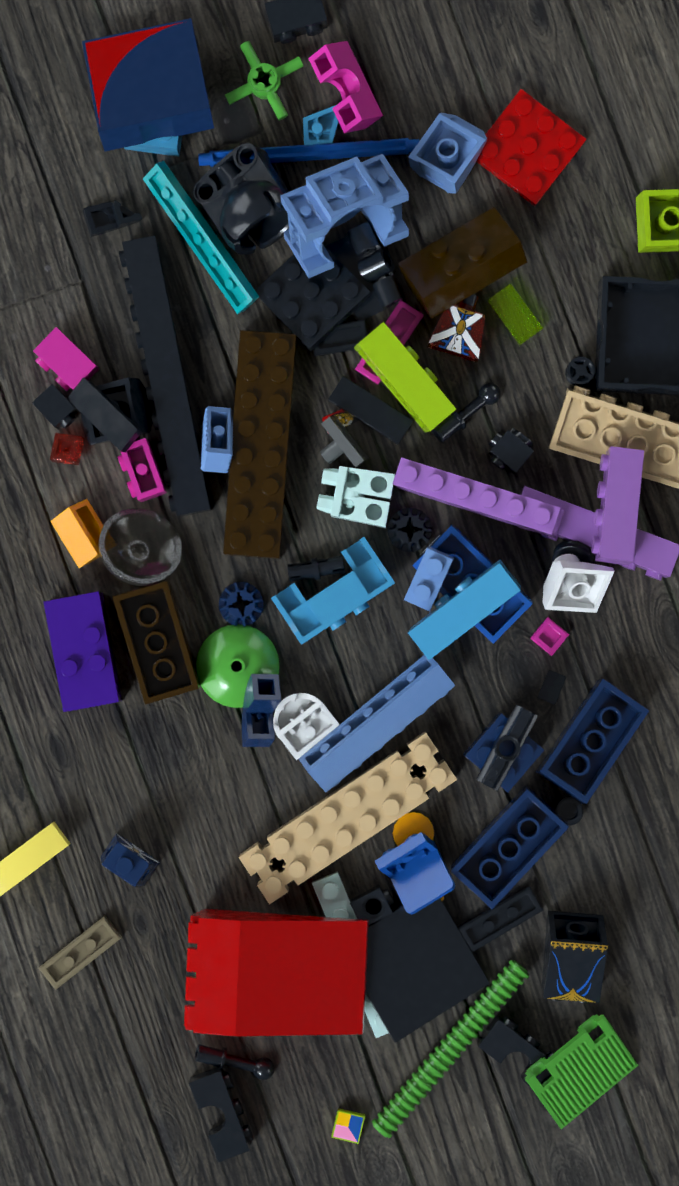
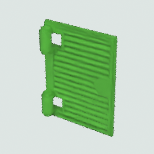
M592 1015L578 1027V1034L548 1059L545 1057L540 1058L525 1072L526 1082L560 1129H563L638 1066L604 1015ZM599 1026L603 1034L593 1041L589 1033ZM547 1069L552 1076L541 1084L536 1077Z

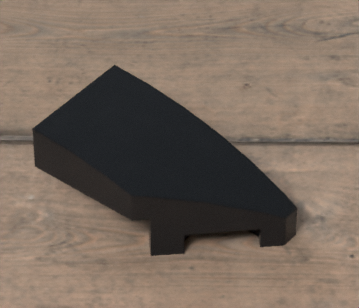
M116 200L114 203L109 201L83 208V214L91 237L108 233L142 220V216L139 213H133L121 206V203Z

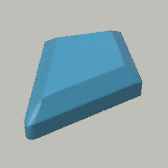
M335 106L303 118L305 146L333 143L339 122L332 109Z

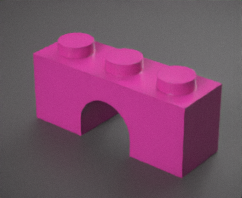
M348 41L326 44L308 58L319 82L331 83L341 93L342 101L332 109L344 133L366 129L383 116Z

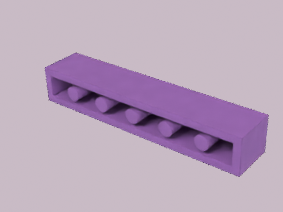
M401 458L392 483L398 489L555 539L564 515L561 507L405 458Z
M526 486L522 488L520 495L561 507L564 511L556 539L543 534L541 536L557 541L558 537L568 541H579L591 549L593 537L598 535V526L594 525L595 512ZM636 529L634 560L629 565L620 566L635 571L636 567L647 570L646 576L661 581L662 577L667 578L672 574L679 555V544Z

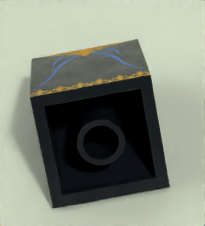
M548 911L542 975L543 998L554 1001L570 1000L581 1003H600L608 949L603 915Z

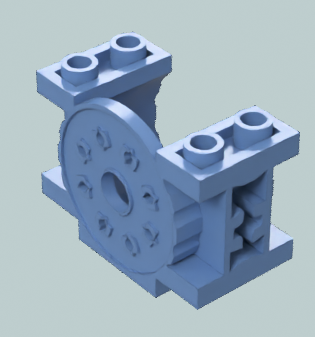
M383 154L360 162L358 157H354L306 177L305 186L280 195L281 203L288 213L289 230L284 231V239L308 278L334 268V261L322 244L325 235H327L331 228L347 222L360 211L370 223L383 246L409 236V229L402 219V203L409 200V193Z

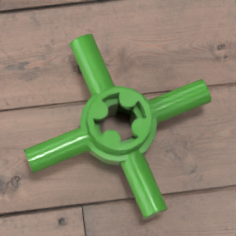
M250 41L244 42L240 45V48L251 67L247 79L248 83L225 94L229 105L253 93L260 99H268L278 120L286 118L288 113L277 91L280 88L282 77L303 67L300 57L298 56L275 68L270 64L261 63ZM264 75L270 76L269 83L271 85L265 87L262 82L256 83V79L259 80Z

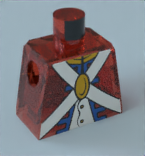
M473 294L461 301L459 306L454 305L444 311L429 339L427 348L477 363L481 352L485 315L475 311L479 297Z

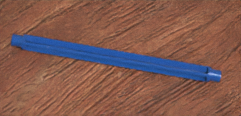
M403 138L306 146L266 147L261 149L268 153L270 163L371 157L380 154L384 156L409 155V152L414 150L420 140ZM212 150L209 153H199V166L210 165V167H213L233 150ZM255 154L251 155L250 163L254 160Z

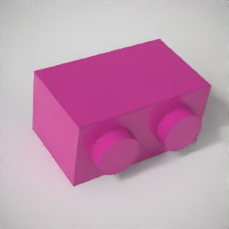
M57 327L33 350L38 356L35 361L46 372L52 369L58 375L55 381L66 391L70 388L74 390L83 377L90 379L99 370Z

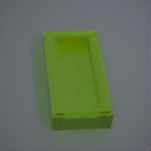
M509 284L488 299L489 304L519 345H522L543 329L512 284Z

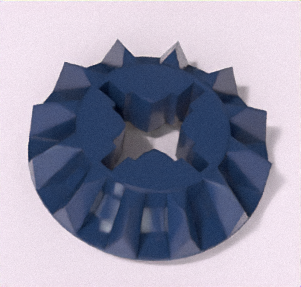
M236 582L226 587L219 599V610L223 618L230 624L247 626L254 623L260 617L263 610V598L258 589L253 585L245 582ZM238 592H240L243 600H253V603L245 606V616L243 617L239 608H229V605L237 602Z

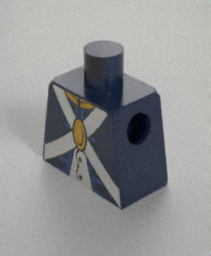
M117 833L100 856L101 864L134 887L145 886L160 864L156 859Z

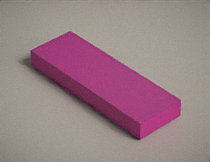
M401 301L385 324L404 346L424 315ZM362 358L355 370L378 385L381 379Z

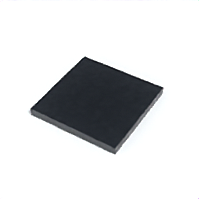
M440 898L412 915L405 911L402 904L394 909L393 913L368 926L365 994L395 1043L489 984Z

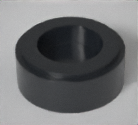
M564 797L557 802L555 812L568 825H575L583 817V806L573 797Z

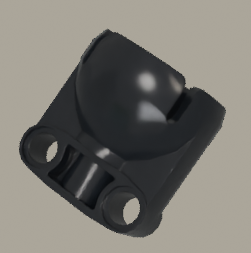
M243 143L214 165L194 187L193 195L195 199L203 205L227 245L238 254L248 255L255 252L256 245L249 239L248 235L253 238L259 248L265 249L284 236V231L289 230L288 213L281 203L280 196L288 193L289 190L270 163L268 153L255 145ZM255 154L254 160L250 163L251 155ZM213 189V194L209 198V192Z

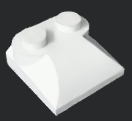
M564 554L557 557L552 563L543 586V605L545 610L597 613L614 574V569L612 567L579 562L577 556L573 554Z

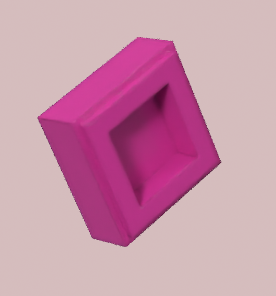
M547 617L530 639L552 656L569 634Z

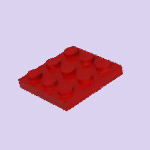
M520 89L485 134L487 141L476 162L533 206H536L587 139L524 90Z

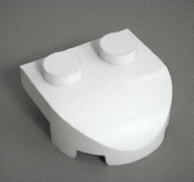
M297 693L283 699L277 706L273 718L276 735L296 760L340 725L320 699L307 693Z

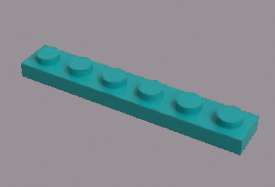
M165 161L156 163L143 178L144 182L237 314L244 312L259 298V295Z

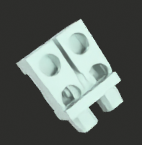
M339 466V469H324L321 484L336 486L334 497L319 494L317 509L330 513L331 517L386 529L390 502L364 498V496L391 501L394 486L392 483L395 474Z

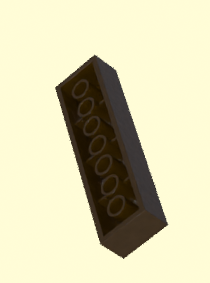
M240 330L233 417V456L229 470L224 555L280 559L297 343L296 334Z

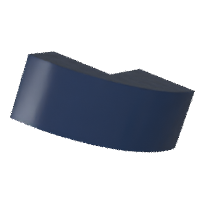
M251 674L248 680L242 711L243 747H270L275 740L273 712L281 701L279 674Z

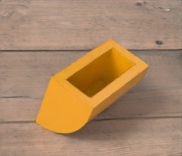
M88 499L68 507L50 521L78 568L91 563L116 546Z

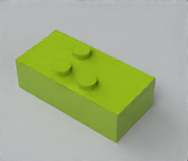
M679 189L643 190L636 197L638 253L679 251Z
M384 322L354 347L425 433L433 430L456 410L454 405L435 384L438 379L428 367L423 370L417 362L419 359L417 353L409 345L405 348Z

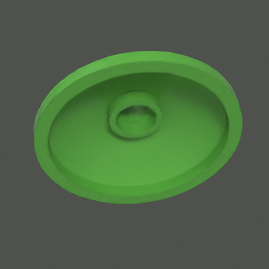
M239 624L237 626L229 625L213 632L202 644L196 661L197 677L203 690L214 701L224 706L242 708L246 686L251 674H279V657L271 640L258 629ZM234 661H239L242 664V669L239 672H235L232 669Z

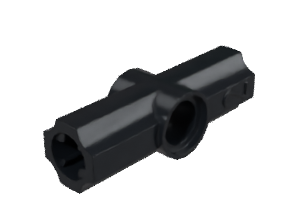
M517 704L515 705L499 737L494 741L493 748L476 777L477 781L496 791L499 790L514 760L519 756L521 747L538 717L537 715ZM505 740H511L514 744V751L510 755H502L499 751L500 744Z

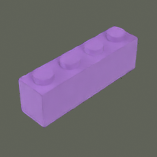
M610 446L606 454L601 455L600 470L604 471L603 481H599L597 488V498H601L600 509H596L594 525L598 526V535L593 537L591 552L596 554V562L629 565L634 560L644 450Z

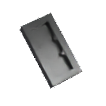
M335 415L328 417L321 423L333 438V441L320 451L322 457L329 464L343 453H345L355 467L362 465L369 459Z

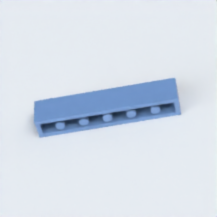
M423 655L301 756L299 760L311 777L327 792L332 787L338 785L350 772L360 767L367 758L380 750L396 734L402 732L408 724L424 714L431 705L444 697L455 684L433 658L428 660Z

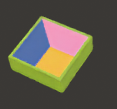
M338 1108L331 1138L359 1144L365 1114Z

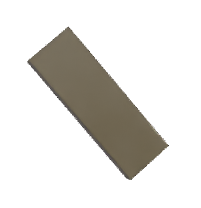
M104 915L42 964L39 970L56 990L120 940L122 936L106 915Z

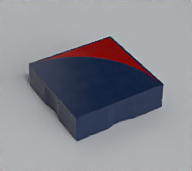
M191 18L82 41L97 128L104 152L143 144L156 138L176 137L214 129Z

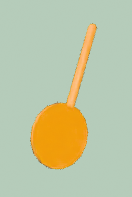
M407 813L399 818L394 825V841L399 846L409 836L419 834L420 832H423L433 840V824L421 813Z

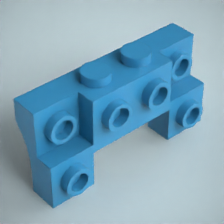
M365 537L341 552L353 571L306 601L295 583L271 598L301 645L329 626L333 631L346 623L344 619L346 615L352 611L355 615H358L370 607L367 601L395 584Z

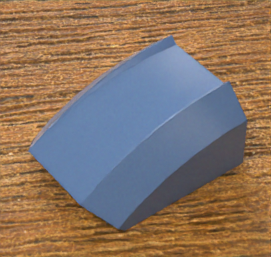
M439 113L409 155L410 167L420 177L442 188L447 193H457L476 163L487 141V137L483 130L460 117Z

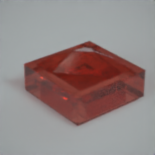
M55 433L50 460L56 463L79 465L84 438L82 436Z

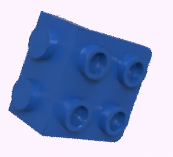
M423 832L409 836L404 843L396 848L388 849L380 858L375 860L378 869L390 877L405 911L411 915L455 888V883L435 842Z

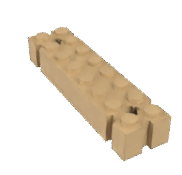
M425 731L406 743L410 750L400 755L398 750L394 751L267 836L269 843L262 847L258 841L240 853L239 859L250 876L257 872L261 878L257 886L269 904L288 893L289 887L287 884L294 880L297 885H300L428 800L429 797L426 792L434 786L440 792L457 780L444 759L438 763L433 755L439 751ZM414 764H417L419 767L425 766V770H422L424 774L422 777L410 775V771H413L411 767ZM275 857L277 860L283 859L285 863H283L282 867L284 868L281 870L278 867L273 868L271 866L273 864L272 859Z

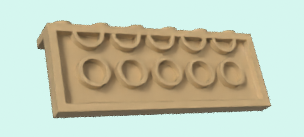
M575 385L574 389L567 388L549 449L600 464L601 455L606 454L610 446L644 450L642 478L679 489V422L670 420V414L654 410L653 414L644 412V406L628 402L627 406L616 403V397L601 393L600 398L589 395L591 390Z

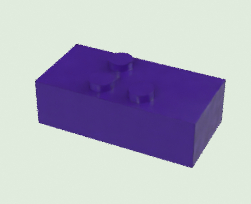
M98 591L44 601L63 712L122 701L103 592Z

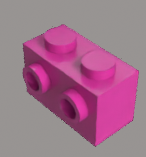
M146 438L133 442L126 453L121 452L122 455L118 456L122 471H128L131 481L127 482L132 498L137 497L138 501L144 502L167 493L150 443Z

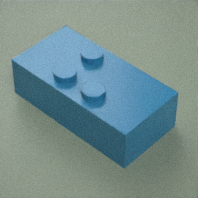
M501 560L497 561L474 580L470 576L463 580L455 588L457 593L451 597L445 594L434 603L436 609L410 628L408 634L428 660L521 591L520 584Z

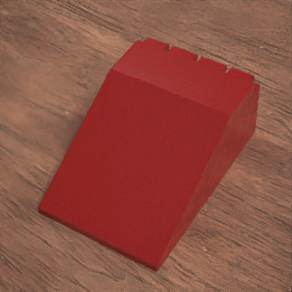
M203 909L190 916V921L193 922L188 923V943L197 944V948H187L186 971L196 972V976H186L185 1000L195 1001V1005H185V1030H193V1033L225 1036L356 1035L364 1033L369 920Z

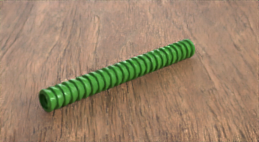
M510 960V965L508 967L504 966V972L502 974L498 973L497 980H492L493 985L491 987L487 986V992L480 994L481 999L474 1001L476 1005L469 1007V1013L465 1012L463 1014L464 1018L457 1021V1027H452L453 1031L451 1033L448 1032L446 1034L447 1038L440 1041L441 1045L435 1047L436 1051L434 1053L430 1052V1058L424 1059V1065L418 1066L417 1069L419 1071L412 1073L413 1078L406 1080L407 1085L400 1087L401 1092L394 1094L396 1098L390 1099L389 1106L385 1105L383 1113L379 1112L377 1114L378 1118L372 1120L374 1128L386 1138L393 1136L392 1131L398 1130V1124L402 1125L404 1123V1117L408 1118L410 1116L409 1112L415 1110V1105L421 1103L420 1099L427 1096L426 1092H430L433 1089L432 1085H437V1079L443 1078V1072H448L450 1069L449 1065L455 1064L454 1059L456 1057L460 1058V1052L467 1050L466 1045L473 1043L472 1038L478 1037V1031L482 1032L484 1030L483 1026L490 1023V1017L494 1018V1013L496 1011L499 1012L501 1010L500 1006L507 1003L506 999L512 997L511 993L513 991L517 992V986L519 984L523 985L524 982L522 980L529 978L528 971L518 962Z

